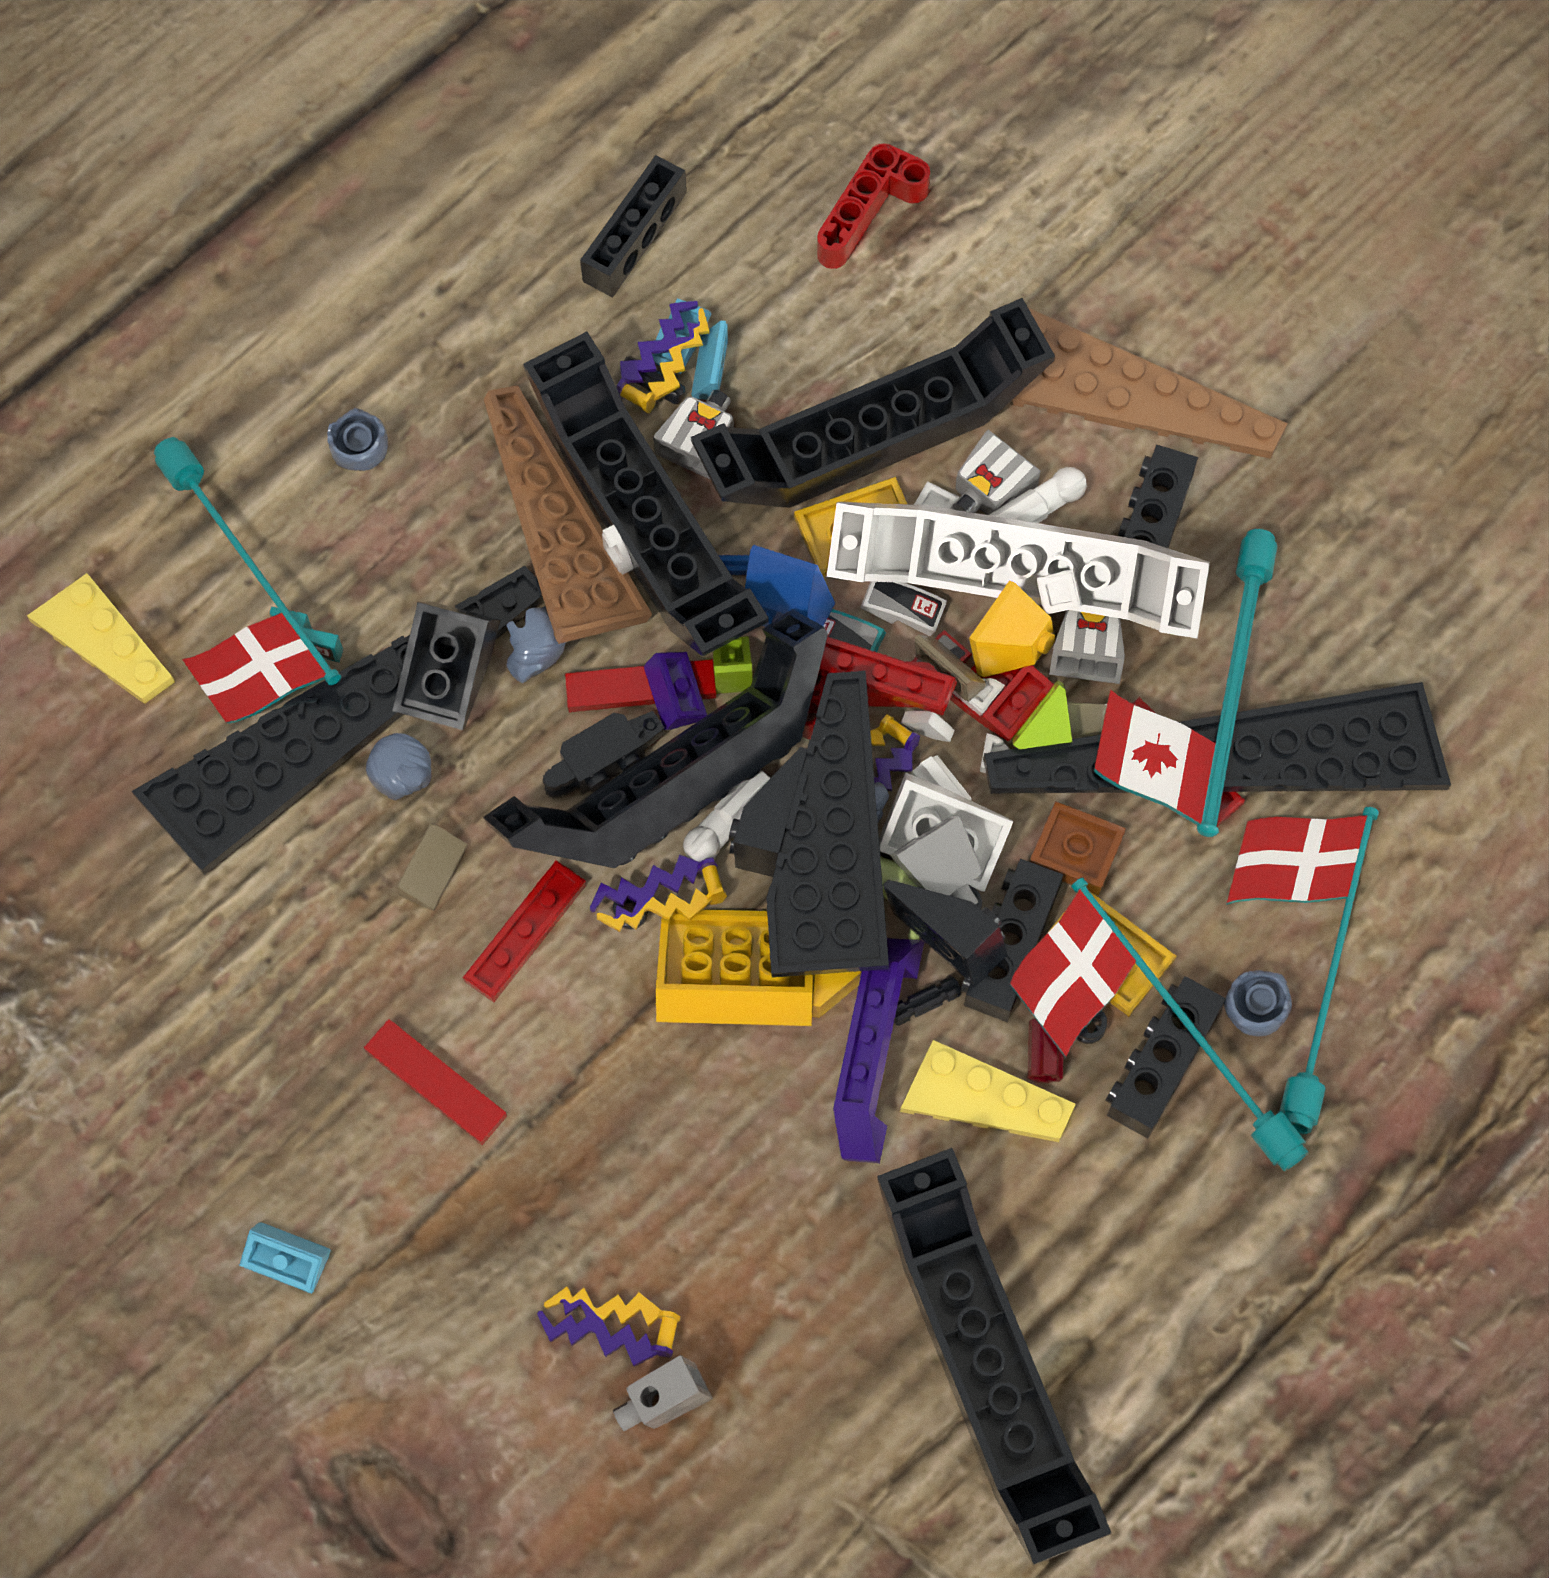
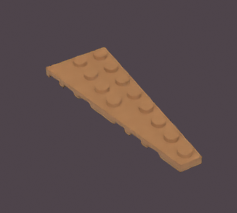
M1029 308L1055 354V361L1011 400L1013 405L1024 407V404L1046 408L1048 413L1058 414L1059 412L1085 417L1084 420L1130 430H1135L1136 427L1158 432L1159 436L1169 437V434L1190 438L1192 443L1204 445V442L1230 447L1231 451L1271 459L1288 423Z
M519 386L489 390L483 400L558 644L646 623L652 615L650 609L628 572L623 575L619 573L605 551L602 538L603 529Z

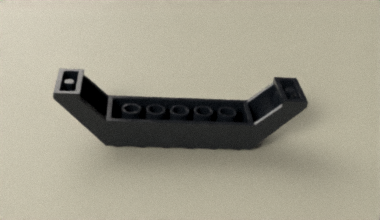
M1020 298L990 311L989 317L953 348L763 428L726 427L725 423L692 436L691 442L722 502L791 508L984 426L1055 361V354L1023 298Z
M586 331L524 363L523 367L567 465L606 528L612 525L616 527L630 555L635 575L669 630L703 657L769 622L767 614L751 589L744 588L732 578L626 410L605 364V359L589 333Z
M791 609L762 630L766 638L750 687L568 810L523 804L518 798L513 796L483 816V819L490 828L514 848L614 869L619 865L631 862L635 859L638 852L650 844L662 841L670 830L681 823L694 819L701 809L711 802L725 798L729 794L730 789L742 781L754 778L759 774L761 768L773 760L783 758L791 751L793 746L801 742L828 636L825 627Z
M953 1148L878 1175L877 1181L905 1275L994 1496L1032 1565L1111 1535L1112 1532L1098 1498L1091 1490L1072 1456L982 1238L968 1192V1184Z

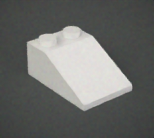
M905 773L879 837L880 851L890 855L948 817L959 816L982 871L980 876L967 884L985 892L1013 820L939 785Z

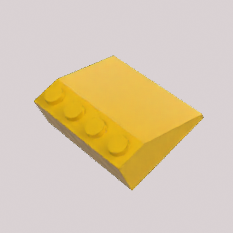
M702 910L690 921L677 911L674 912L670 921L661 917L656 979V1022L812 1026L813 975L772 978L767 911Z

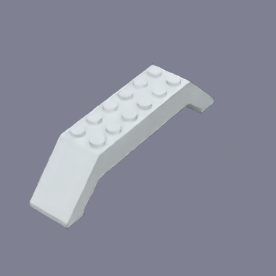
M837 502L827 577L857 582L912 583L995 598L999 596L1010 580L1016 583L1037 605H1042L1036 578L1075 569L1082 606L1070 610L1127 619L1159 630L1161 633L1198 638L1210 562L1144 540L928 505Z

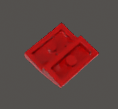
M974 664L971 670H973L977 674L976 667ZM1031 665L987 677L978 675L980 678H991L1005 685L981 716L954 694H952L950 700L987 729L1010 741L1054 684Z

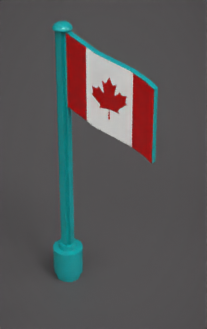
M1252 529L1241 540L1236 575L1245 584L1216 743L1182 723L1133 705L1110 689L1094 772L1119 789L1163 805L1196 824L1198 833L1204 837H1214L1219 833V828L1216 826L1259 586L1269 582L1273 576L1278 545L1275 542V536L1263 529Z

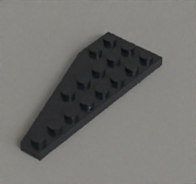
M866 671L827 674L816 714L814 729L807 747L805 762L800 773L786 824L784 839L766 898L772 978L889 969Z

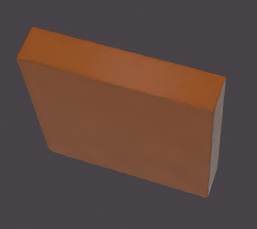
M1055 801L1029 862L1063 874L1062 881L1071 885L1083 877L1088 883L1086 888L1089 892L1099 895L1124 837L1126 828Z

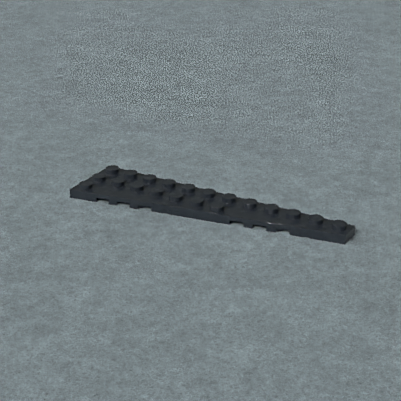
M523 566L481 590L478 595L469 597L455 605V608L500 619L496 637L498 639L508 630L506 625L509 622L513 621L516 624L525 617L528 609L536 608L544 599L538 579L526 566ZM410 635L405 638L404 636L399 637L391 642L390 647L374 656L370 654L339 672L341 679L336 684L329 685L324 680L289 700L281 708L274 709L263 715L257 723L242 732L237 730L228 735L226 741L208 751L204 749L193 756L194 759L177 769L171 768L132 791L133 795L205 875L403 715L392 710Z
M1423 682L1237 712L1223 792L1448 790L1451 783ZM1221 715L1180 721L1179 723L1216 743ZM1101 735L1072 739V742L984 753L983 756L990 794L1129 792L1119 789L1094 772Z

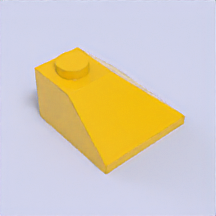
M1010 580L969 637L977 674L987 677L1035 665L1042 654H1047L1054 644L1055 634L1051 617L1016 583Z

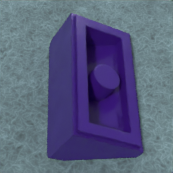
M687 652L655 653L645 663L644 670L664 730H672L697 723L707 716Z

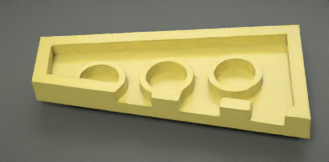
M87 573L27 615L31 623L48 632L56 641L80 655L85 662L92 667L98 668L109 679L144 704L175 683L170 673Z
M933 1040L901 1106L900 1112L913 1115L914 1113L933 1116L934 1119L971 1123L973 1124L972 1126L986 1129L992 1127L1008 1130L1009 1133L1059 1142L1076 1104Z

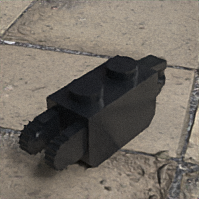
M651 711L628 721L624 714L612 713L564 741L560 750L561 761L553 765L543 775L542 780L546 795H549V798H557L558 800V798H562L563 795L566 796L576 789L579 790L581 795L590 790L595 792L608 783L612 777L622 771H626L645 758V749L665 734L664 726L657 715Z

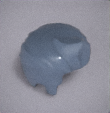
M354 408L328 426L329 449L333 460L339 467L354 471H366L373 469L385 459L388 450L387 431L382 421L376 416Z
M546 606L528 609L525 613V626L523 628H518L513 621L506 625L510 632V642L514 649L508 657L506 665L511 675L520 683L528 681L531 677L551 667L564 651L566 642L558 644L555 639Z
M394 733L380 739L375 744L366 763V774L371 784L389 799L397 801V799L402 798L404 795H410L430 784L432 777L430 755L424 745L407 734Z
M1262 970L1249 971L1239 975L1232 983L1225 997L1224 1007L1227 1016L1241 1032L1248 1035L1267 1036L1277 1031L1289 1016L1292 1008V999L1286 979L1282 974Z

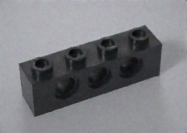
M657 155L654 156L580 259L584 283L613 298L687 194L686 172L684 169Z
M1156 444L1152 457L1145 455L1139 476L1143 477L1144 481L1141 488L1135 486L1128 507L1134 510L1131 519L1123 518L1118 536L1144 540L1169 548L1195 472L1198 457ZM1161 485L1166 487L1169 491L1160 492L1157 491L1154 488V486ZM1151 516L1156 518L1158 522L1148 523L1143 517Z
M1021 858L1016 870L1008 869L1001 890L1007 891L1002 904L995 902L992 912L1002 923L1000 925L1002 933H1013L1019 937L1020 942L1015 945L1005 944L1008 955L996 966L1005 970L1006 977L993 979L987 975L976 986H973L966 978L964 979L961 992L966 993L965 1007L1008 1022L1018 997L1010 986V982L1025 956L1040 941L1060 890L1063 874ZM1019 899H1026L1032 903L1033 908L1028 911H1021L1015 907L1014 902Z
M1184 976L1179 987L1171 984L1168 992L1202 1036L1206 1038L1226 998ZM1164 999L1161 1004L1167 1008L1162 1017L1159 1019L1153 1016L1143 1034L1148 1039L1142 1051L1135 1048L1124 1069L1130 1071L1123 1084L1116 1081L1106 1098V1101L1111 1104L1107 1116L1149 1139L1201 1047L1188 1029L1181 1030L1174 1026L1172 1018L1177 1017V1015ZM1159 1048L1166 1049L1172 1054L1173 1060L1161 1062L1156 1059L1153 1051ZM1147 1081L1152 1084L1155 1092L1150 1095H1143L1136 1090L1135 1083Z

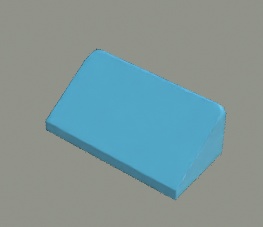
M719 321L709 329L710 334H703L701 337L703 346L699 347L691 396L696 399L707 400L713 390L720 391L728 345V324H726V321Z
M260 1222L249 1231L239 1266L312 1294L329 1258L331 1249Z

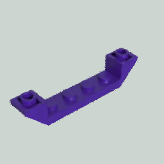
M887 938L889 969L861 972L833 1106L841 1158L845 1161L880 1164L887 1125L879 1120L875 1113L903 978L917 979L924 946L922 940Z

